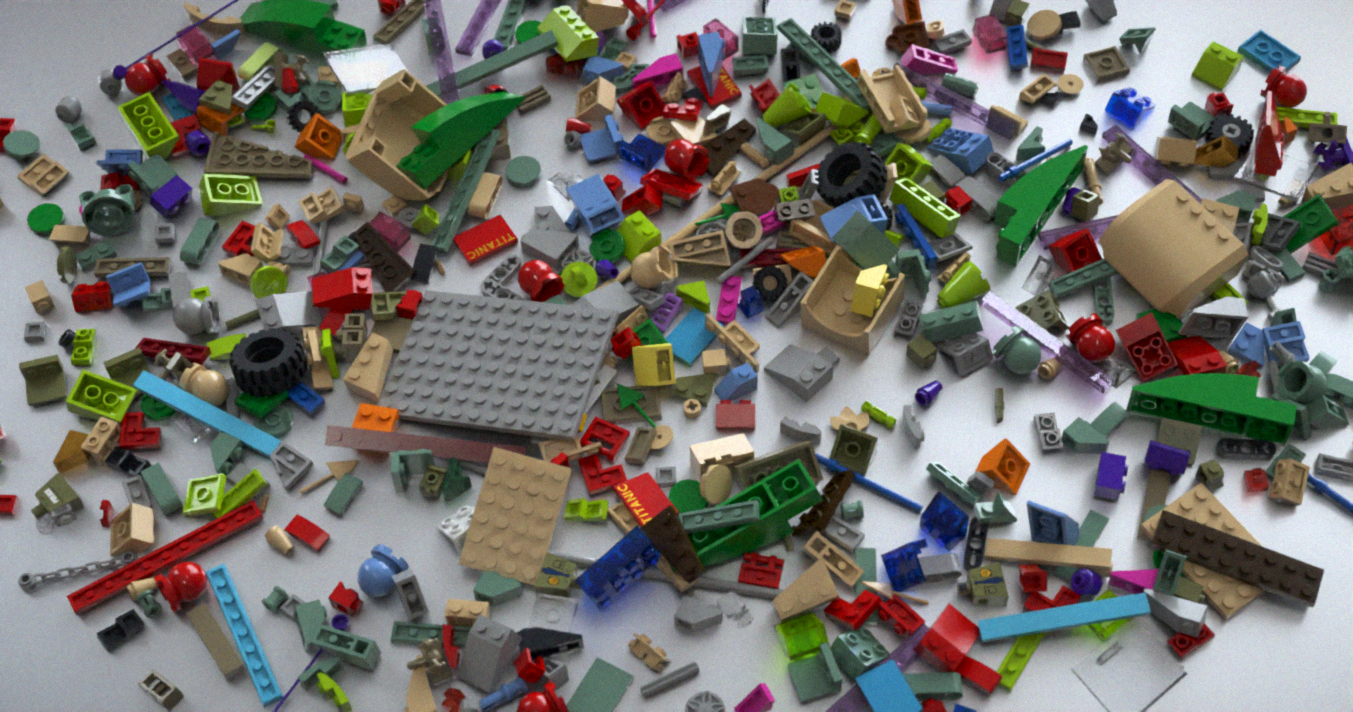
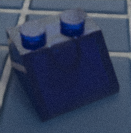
M938 491L922 513L919 526L925 534L933 537L940 547L950 552L966 537L970 517Z

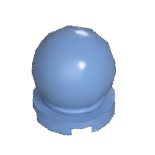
M378 544L371 550L373 558L366 559L357 572L360 590L371 597H382L394 590L395 584L392 576L409 568L408 563L402 557L398 560L391 554L392 549Z

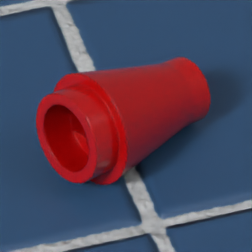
M292 68L282 69V90L284 94L298 92L297 88L299 86Z
M573 117L572 119L567 118L565 132L577 131L579 134L588 133L591 131L592 124Z

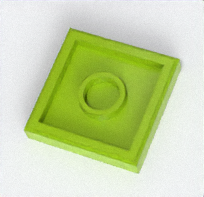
M221 473L190 479L182 514L185 517L220 511L227 476Z

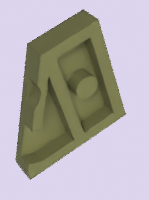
M216 80L199 98V105L230 115L232 85Z
M406 291L373 293L371 300L373 321L393 319L398 312L396 306L400 304L401 298L405 296Z
M718 373L676 378V384L672 387L670 398L682 401L696 399L700 402L701 406L707 407L718 380Z

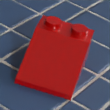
M350 267L312 278L313 307L370 310L373 294L370 268Z
M1191 336L1168 342L1178 363L1174 368L1179 376L1211 373L1225 374L1227 365L1219 351L1201 336Z
M948 603L914 647L913 651L940 673L953 672L980 634L979 627Z

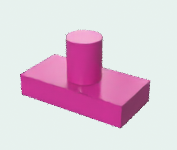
M760 683L734 710L735 712L770 711L775 699L766 683Z

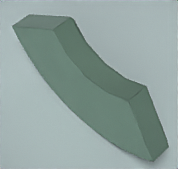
M632 64L626 74L614 77L615 94L631 91L633 89V78L649 67V64Z

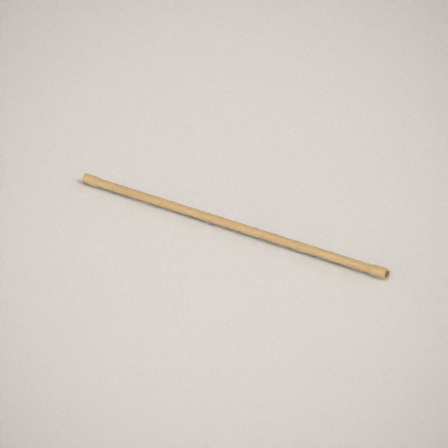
M830 124L794 150V155L778 165L776 163L753 179L768 180L830 136V132L839 127ZM729 195L660 245L670 249L668 242L684 239L701 226H696V222L713 218L723 211L720 203L734 204L735 201L732 195ZM631 265L620 272L616 278L604 282L593 291L615 281H619L620 284L631 277Z

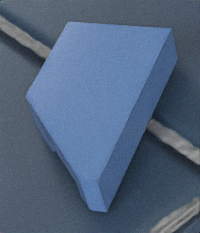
M238 29L211 44L214 56L217 59L222 58L233 50L241 35Z

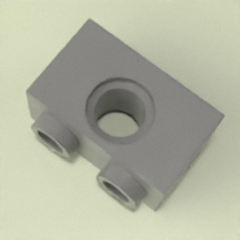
M410 568L393 575L392 579L409 620L428 613L429 610L412 569Z

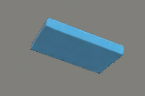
M1261 29L1239 45L1237 49L1238 52L1269 73L1274 68L1278 69V65L1285 67L1287 72L1300 62L1302 56Z
M694 307L665 338L672 345L673 357L689 367L701 356L702 351H705L717 338L713 332H709L705 327L706 314Z
M893 659L855 678L873 712H923L920 703Z

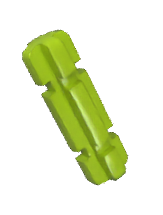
M948 118L943 119L931 128L929 137L924 141L926 143L932 142L952 126V121Z
M865 401L861 406L862 412H868L870 417L882 424L885 423L886 427L892 429L895 426L896 418L891 415L888 416V413L876 406L873 407L872 403Z

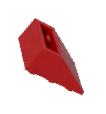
M1152 313L1115 330L1142 382L1178 365Z

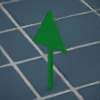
M720 203L724 212L723 215L698 221L695 225L698 226L722 218H726L728 221L730 216L735 212H739L737 206Z
M617 383L621 410L633 404L648 423L655 428V423L636 403L645 395Z

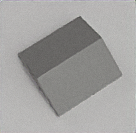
M956 232L945 238H938L928 242L937 256L936 262L973 249L972 245Z

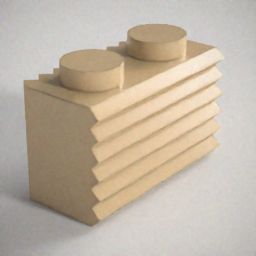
M447 599L444 614L447 625L472 627L479 614L489 619L491 618L489 602Z

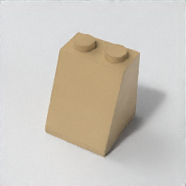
M579 0L575 13L595 33L624 25L625 20L629 16V9L621 0Z

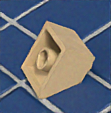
M600 76L577 93L575 119L580 121H603L605 119L604 116L612 115L615 111L616 86Z
M1157 136L1156 159L1160 160L1159 163L1171 164V161L1178 162L1179 166H1189V163L1194 164L1197 142L1192 139Z
M131 503L111 520L110 556H122L127 551L134 552L135 554L143 553L152 546L155 540L153 535L155 518L153 517L152 508Z

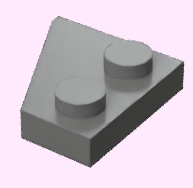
M553 206L535 207V229L570 233Z
M284 441L270 454L271 460L287 491L313 465L311 459Z

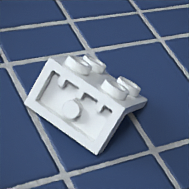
M471 505L461 507L457 513L445 518L437 526L440 532L452 540L460 556L475 510Z

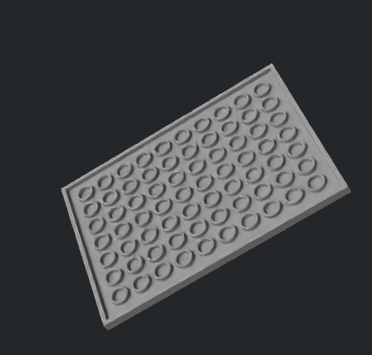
M426 290L423 295V301L420 302L417 315L413 319L377 406L398 409L400 419L574 441L619 316L618 310Z

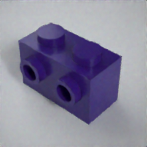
M176 175L151 195L150 205L164 218H167L170 214L174 215L181 205H186L190 202L193 188Z
M1150 440L1144 463L1147 464V467L1159 470L1160 467L1167 469L1169 474L1179 476L1180 473L1184 475L1190 452Z
M1102 452L1094 496L1118 500L1120 493L1124 494L1126 482L1123 481V476H1127L1129 465L1125 464L1126 456Z

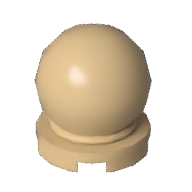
M748 211L733 214L725 226L727 242L737 249L753 247L762 236L760 219Z
M660 245L654 247L651 252L639 254L632 261L630 267V275L634 283L639 287L651 289L658 287L663 281L670 282L678 276L677 263H673L669 256L672 254L666 246Z
M193 363L191 369L186 368L179 381V386H182V390L215 407L223 404L228 397L229 386L224 375L217 371L207 370L205 366Z

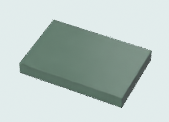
M597 657L567 703L569 712H613L632 683L634 675Z

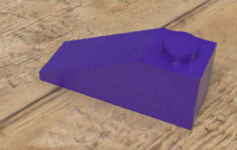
M164 80L163 84L184 108L190 109V113L197 114L196 107L200 106L199 98L206 91L176 81Z

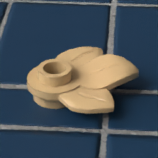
M846 406L842 410L840 417H830V423L837 431L840 424L861 431L868 426L869 415L868 412L856 415Z

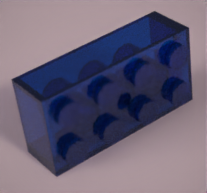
M637 525L574 581L600 611L602 608L608 607L618 594L624 593L629 584L641 578L647 568L654 566L659 561L661 554L652 540Z

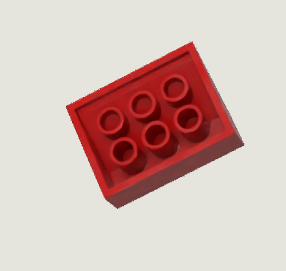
M1268 91L1255 137L1253 173L1276 177L1277 171L1281 170L1283 165L1282 149L1284 134L1281 133V123L1272 91Z

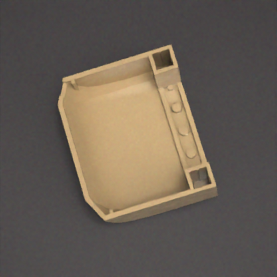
M405 68L382 80L375 89L345 155L346 160L377 185L396 197L405 200L429 199L432 195L442 190L450 167L424 189L398 170L396 165L400 163L403 157L408 156L414 147L421 144L411 126L447 104Z
M1169 179L1164 180L1122 211L1111 222L1098 241L1102 246L1104 259L1158 311L1176 315L1177 319L1236 277L1248 257L1244 244L1182 186L1176 181Z

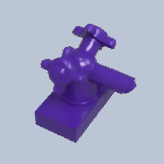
M1347 138L1346 144H1340L1332 140L1328 150L1325 149L1327 144L1321 142L1313 151V154L1318 156L1321 154L1323 156L1324 162H1318L1323 172L1331 169L1335 170L1336 166L1332 165V163H1341L1342 167L1349 163L1353 165V150Z

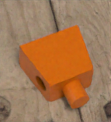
M892 0L896 17L906 25L923 20L919 0Z

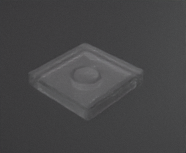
M537 593L528 628L539 627L570 633L578 599Z

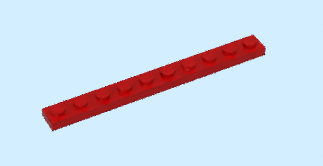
M252 500L67 595V598L75 614L78 615L127 589L126 586L131 584L130 582L148 579L264 518L256 503Z

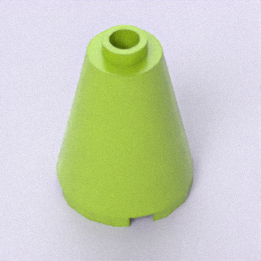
M791 83L762 117L763 121L773 128H778L810 114L812 108L806 97L797 92L799 88Z
M967 261L939 292L937 303L941 308L966 303L987 294L991 290L986 278L983 280L980 274L982 272L971 261Z

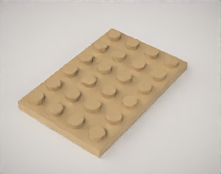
M494 447L458 564L479 571H495L505 578H514L521 583L535 586L546 552L548 553L572 468Z
M1202 483L1192 488L1140 526L1142 531L1153 540L1160 515L1165 510L1262 546ZM1185 561L1182 569V574L1188 580L1204 586L1202 594L1205 595L1208 602L1225 620L1266 591Z

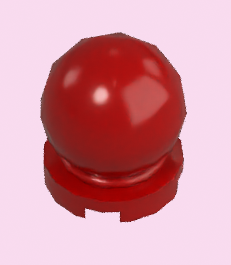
M148 54L144 57L145 63L132 65L125 74V84L134 95L141 96L148 92L152 95L158 89L159 84L165 86L163 84L164 80L171 81L170 78H166L165 74L168 72L158 59L154 60L152 58L153 54Z
M1278 65V69L1274 68L1267 77L1265 90L1261 89L1260 95L1266 99L1268 91H1272L1276 104L1280 107L1294 108L1298 107L1306 99L1308 86L1299 75L1294 73L1286 74V68Z
M676 139L670 142L663 156L665 165L669 170L676 174H682L685 179L690 181H696L699 175L703 176L710 161L707 159L709 151L705 147L694 145L686 139Z
M531 260L526 262L519 270V286L534 302H544L559 294L561 295L565 284L562 282L563 279L554 273L551 267L543 261Z
M1091 313V317L1084 319V317L1079 318L1069 327L1070 334L1066 335L1071 344L1076 345L1080 356L1092 363L1109 359L1115 348V340L1111 331L1102 326L1103 321L1096 313Z
M194 562L176 564L169 570L167 577L159 574L153 578L165 601L168 600L171 605L170 608L174 613L182 609L180 606L181 602L197 600L207 587V576L204 569Z
M550 681L543 685V693L535 691L524 696L519 701L516 712H569L562 696L557 698L554 692L556 686Z

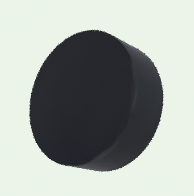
M67 329L61 335L58 344L63 348H67L73 342L76 333Z

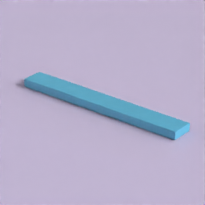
M143 370L133 384L134 389L218 432L222 431L240 439L243 445L270 459V454L281 444V440Z
M225 564L206 571L207 578L263 707L265 708L282 700L283 695Z
M1139 593L978 620V627L983 643L1150 615L1151 611L1146 593Z

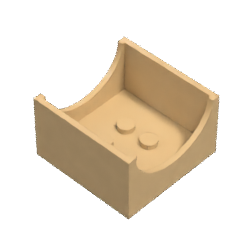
M836 245L800 302L801 325L869 356L904 300L905 274L899 273L898 277L888 279L887 284L883 285L886 288L883 299L880 298V308L878 311L875 310L873 317L852 312L850 309L855 283L860 271H863V269L851 262L844 254L842 247Z

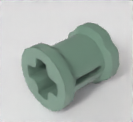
M1335 269L1324 271L1323 280L1319 283V288L1324 293H1332L1336 290V283L1340 280L1339 272Z
M858 500L857 503L840 504L843 521L853 517L864 518L861 500Z
M275 586L273 588L274 591L261 601L272 613H276L278 606L284 600L289 599L288 594L279 586Z
M151 590L142 592L136 599L137 603L142 605L145 610L144 614L147 618L157 616L163 608L160 603H157L154 598L155 594Z

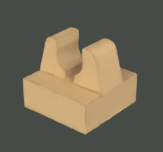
M274 204L265 221L279 230L283 228L290 215L280 204Z

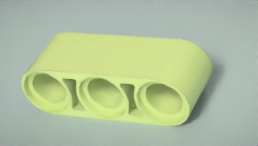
M268 42L264 43L241 65L238 70V77L249 82L268 64L274 67L275 52H283L282 49Z

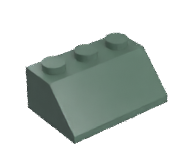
M977 300L921 313L920 315L923 335L931 343L983 331Z

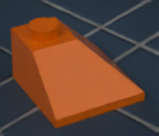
M316 113L299 134L294 147L303 154H309L314 158L333 160L342 140L341 130Z
M816 245L780 254L781 259L814 279L826 263L824 250Z
M1003 439L982 456L975 473L977 471L985 473L990 479L995 481L994 488L1017 495L1030 462L1008 439Z

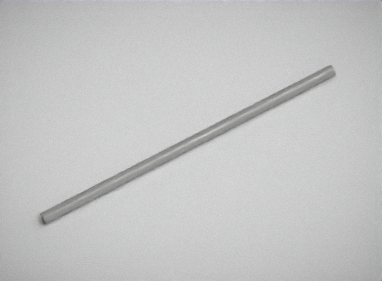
M548 550V553L570 561L577 566L670 581L660 569ZM700 576L698 582L694 584L695 586L775 599L784 591Z

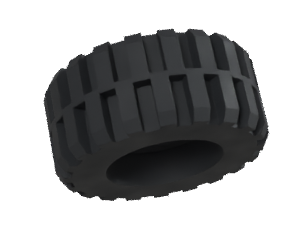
M850 142V144H841V147H835L830 154L827 153L823 161L821 160L820 168L817 169V181H819L816 190L819 196L833 208H837L860 196L875 194L878 200L881 196V191L885 189L886 185L884 183H887L888 177L886 175L887 167L876 152L865 143ZM860 170L852 182L842 186L850 174Z
M275 328L259 330L258 333L253 332L249 334V337H244L240 340L239 344L237 343L234 346L229 359V364L239 389L248 395H255L257 397H271L273 394L278 393L279 395L285 390L289 391L293 388V385H297L301 381L308 367L302 343L298 336L281 328L279 330Z

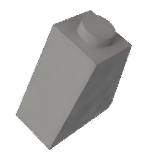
M531 228L520 240L523 253L547 263L557 271L562 266L565 256L579 247L578 235L568 232Z

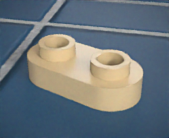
M936 20L927 24L929 38L939 40L945 35L943 20Z

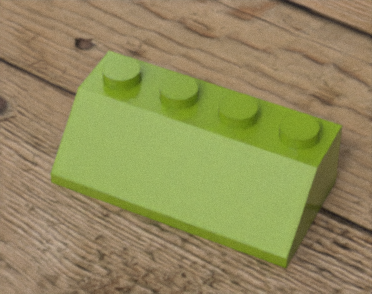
M569 6L553 9L537 27L540 34L550 30L553 31L559 44L554 49L565 61L598 55L599 37Z
M150 92L118 106L123 122L147 159L154 154H159L163 159L167 158L179 140V135Z

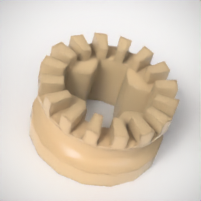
M689 399L684 402L685 416L692 419L700 415L701 404L698 400ZM689 406L694 407L695 410L691 411V409H689Z

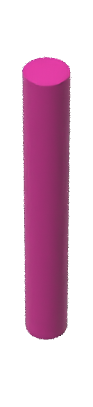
M647 0L648 14L654 9V0ZM655 13L649 18V32L652 39L657 37Z
M304 155V158L312 160L313 166L343 184L347 182L348 178L311 155Z

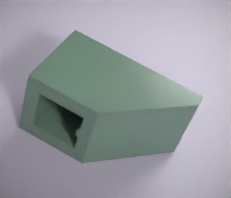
M1080 417L1072 422L1062 433V443L1075 453L1102 454V452H1107L1109 440L1106 436L1096 431L1089 422L1082 420Z
M220 431L210 445L217 474H229L235 462L244 453L241 440Z
M483 570L473 589L475 600L489 602L491 606L500 605L521 597L523 594L522 585L518 580L514 578L508 579L500 576L495 571L489 572Z

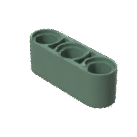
M201 217L198 218L180 251V260L200 265L218 234L219 222Z
M1327 374V391L1323 396L1333 402L1353 409V381L1337 374Z
M159 462L141 471L146 484L164 515L183 507L181 500Z
M957 672L903 675L918 701H925L929 698L957 700L963 697L961 674Z

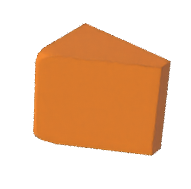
M1287 117L1284 118L1281 126V133L1284 134V144L1294 140L1298 129Z

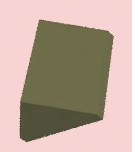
M812 111L804 117L789 122L780 131L792 140L796 147H799L825 128L826 115L825 113Z
M840 424L829 459L832 458L838 461L840 465L866 475L877 453L878 437Z

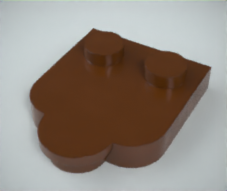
M925 21L894 27L892 34L885 40L886 48L895 50L899 55H903L911 45L930 50Z
M760 178L731 186L729 189L739 212L748 211L757 217L772 211L775 205L774 200L779 196V189L776 185L767 184Z

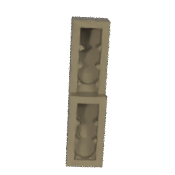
M205 602L186 613L226 680L245 669Z

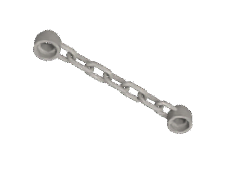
M127 551L122 556L114 557L110 560L95 561L74 568H62L56 572L34 575L24 573L20 576L18 584L23 591L28 592L35 589L37 584L48 580L64 579L76 574L92 573L109 567H124L138 560V557L134 552ZM121 559V563L116 564L115 560ZM95 565L96 569L88 570L87 566ZM68 571L69 574L61 576L60 572ZM35 577H40L42 580L37 581Z

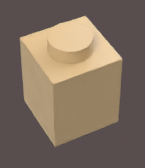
M43 280L25 287L37 314L54 307V303Z
M725 349L702 351L704 374L718 373V376H726L727 368H730V356H726Z

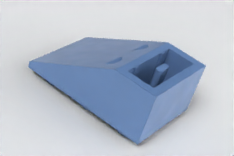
M954 128L945 130L939 138L935 139L927 147L936 156L941 154L962 172L971 174L986 162L989 153L994 152L988 135Z
M599 174L566 188L589 237L595 236L602 230L610 229L622 223L625 219L617 201Z
M875 194L856 197L820 216V220L832 244L836 243L832 237L857 210L885 235L888 219Z

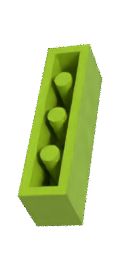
M907 177L894 183L889 198L891 202L896 206L904 203L912 217L941 238L955 233L961 215Z

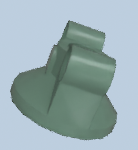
M125 184L119 186L116 190L103 189L98 193L86 191L79 196L82 205L83 223L93 233L101 236H116L131 228L135 220L134 206L136 205L132 186Z

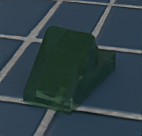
M450 457L442 491L445 502H450L472 487L470 477L462 476V466H459L458 458Z

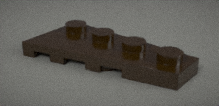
M745 118L703 146L709 151L707 159L710 161L706 172L712 178H715L732 157L734 158L738 154L741 145L748 143L756 134V128Z
M368 222L353 233L385 292H396L416 274V271Z
M852 470L835 473L822 489L824 493L821 495L823 501L812 506L808 513H803L799 517L801 522L797 527L792 526L794 531L792 536L811 534L816 531L820 533L827 528L828 522L835 514V510L843 500V496L856 476Z
M669 505L639 528L642 534L686 582L691 584L706 572L674 507Z

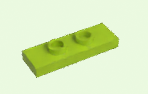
M257 469L252 470L223 495L221 510L213 512L216 518L243 506L268 485Z

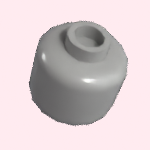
M113 69L102 71L98 78L100 89L109 95L118 93L122 88V80H116L112 75Z
M64 97L55 107L58 119L65 122H73L82 112L79 100L74 97Z
M1262 270L1249 278V285L1247 287L1255 298H1265L1276 291L1275 283L1277 278L1272 272L1268 274Z

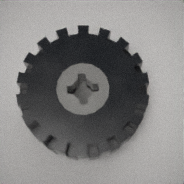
M1222 114V117L1218 115L1215 120L1212 119L1205 141H1207V144L1226 135L1238 147V159L1241 158V154L1245 156L1249 152L1254 137V129H1252L1251 123L1247 124V119L1241 120L1242 116L1234 117V114H1230V116Z

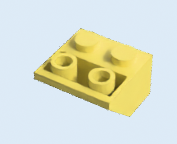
M883 264L860 271L855 283L850 311L873 317L875 310H879L880 298H884L886 291L883 285L887 284L889 274L886 273L887 265Z
M670 343L632 347L636 386L676 384L673 350Z

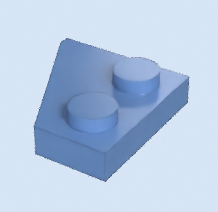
M1246 322L1227 353L1262 370L1264 366L1262 330Z

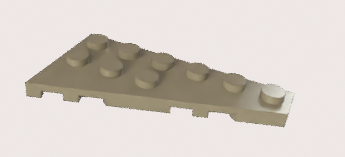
M214 131L204 173L265 178L311 179L313 162L296 155L289 156L283 154V151H272L266 146L246 140L239 141L230 135L226 137Z

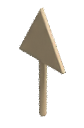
M359 460L326 462L332 473L301 489L300 493H304L334 476L339 481L345 473H351Z
M861 582L892 599V595L896 594L902 598L926 605L929 604L927 600L893 591L891 583Z

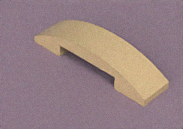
M183 3L186 16L193 24L209 16L202 14L198 6ZM227 16L225 20L211 17L197 26L205 31L220 35H228L236 29L240 31L241 35L246 33L243 20Z

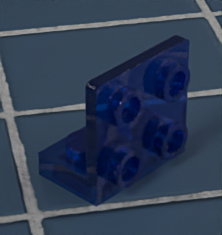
M1128 87L1114 91L1104 111L1134 128L1137 126L1143 112L1155 108L1156 104L1152 102L1153 100L1150 97L1142 96L1137 93L1136 89Z
M638 134L631 143L621 140L618 144L619 158L647 173L664 156L666 146L642 134Z
M926 539L907 543L881 555L893 591L903 592L926 582L917 556L922 553L921 549L928 547Z

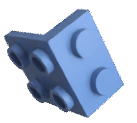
M612 115L604 116V129L580 135L581 145L588 162L622 154L623 135L618 133L619 126L617 121L613 120Z
M106 150L105 160H97V165L102 170L107 171L108 174L115 172H125V174H128V164L132 161H135L138 165L142 164L143 151Z
M142 262L106 276L114 293L113 304L115 307L127 306L130 304V301L135 299L142 300L150 293L151 281Z

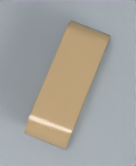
M486 172L482 174L469 203L468 215L488 218L501 189L502 176Z

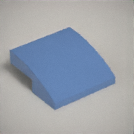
M1300 321L1262 329L1269 363L1273 360L1280 361L1269 350L1271 345L1278 350L1274 344L1276 341H1279L1288 352H1292L1296 361L1308 362L1310 360L1304 343L1306 336Z

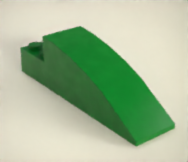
M265 0L251 3L239 18L243 20L245 30L248 33L344 65L353 64L368 44L364 29L335 20L332 6L316 1Z
M497 92L470 96L439 108L411 126L421 144L414 147L408 156L403 157L400 163L396 165V168L419 187L426 189L525 100V97L508 92Z
M1087 145L1056 156L1037 166L1020 178L998 200L994 224L1002 227L998 234L999 242L996 246V250H998L997 259L1017 267L1066 196L1067 191L1070 190L1083 171L1088 151Z
M1211 373L1180 375L1133 386L1126 410L1159 419L1163 417L1200 425L1205 429L1254 440H1268L1274 444L1285 446L1294 426L1297 405L1270 400L1265 397H1256L1259 377Z
M800 459L715 506L719 507L757 500L759 502V522L687 534L703 566L744 555V553L755 551L794 533L788 520L823 501ZM670 565V567H671V569L673 570V572H677V571Z

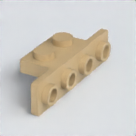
M709 313L706 314L705 327L707 330L713 332L719 342L730 349L735 358H739L743 364L748 362L757 374L759 372V363L751 355L760 349V344L735 320L723 328Z
M303 327V349L306 350L307 365H309L314 390L332 389L333 382L326 357H322L320 349V338L323 337L322 331L319 330V327Z
M576 435L574 441L552 438L538 443L543 461L550 462L561 452L566 454L569 462L578 460L580 455L585 453L588 455L596 454L602 448L600 442L581 447L578 435Z

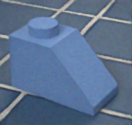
M597 56L589 57L583 68V78L588 83L593 82L600 76L611 82L614 81V77L623 75V63Z
M747 362L732 369L716 386L714 391L720 400H736L757 389L758 376Z

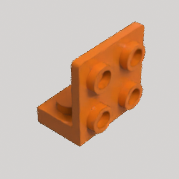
M234 103L231 104L230 115L202 105L196 107L200 125L212 133L216 131L226 137L228 135L227 122L246 110Z

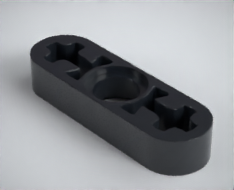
M1222 438L1218 441L1215 451L1219 457L1226 459L1269 461L1275 455L1276 446L1268 440ZM1247 446L1251 449V452L1245 453L1240 447Z
M976 517L970 521L963 561L966 571L982 567L988 523H978ZM977 524L981 525L980 534H976ZM979 541L982 546L980 548H973L970 542ZM972 554L976 555L975 565H971L970 562Z

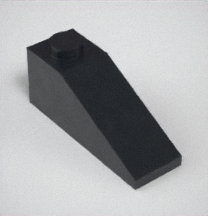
M781 49L782 82L785 83L801 78L799 49Z
M539 627L524 628L516 632L522 637L518 645L520 654L525 648H528L532 661H535L539 655L547 658L548 656L551 657L584 648L581 634Z

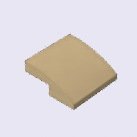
M43 153L18 175V179L35 192L44 196L65 178L69 171L57 161L53 162Z
M332 186L317 196L314 192H311L298 201L310 223L327 220L346 210Z

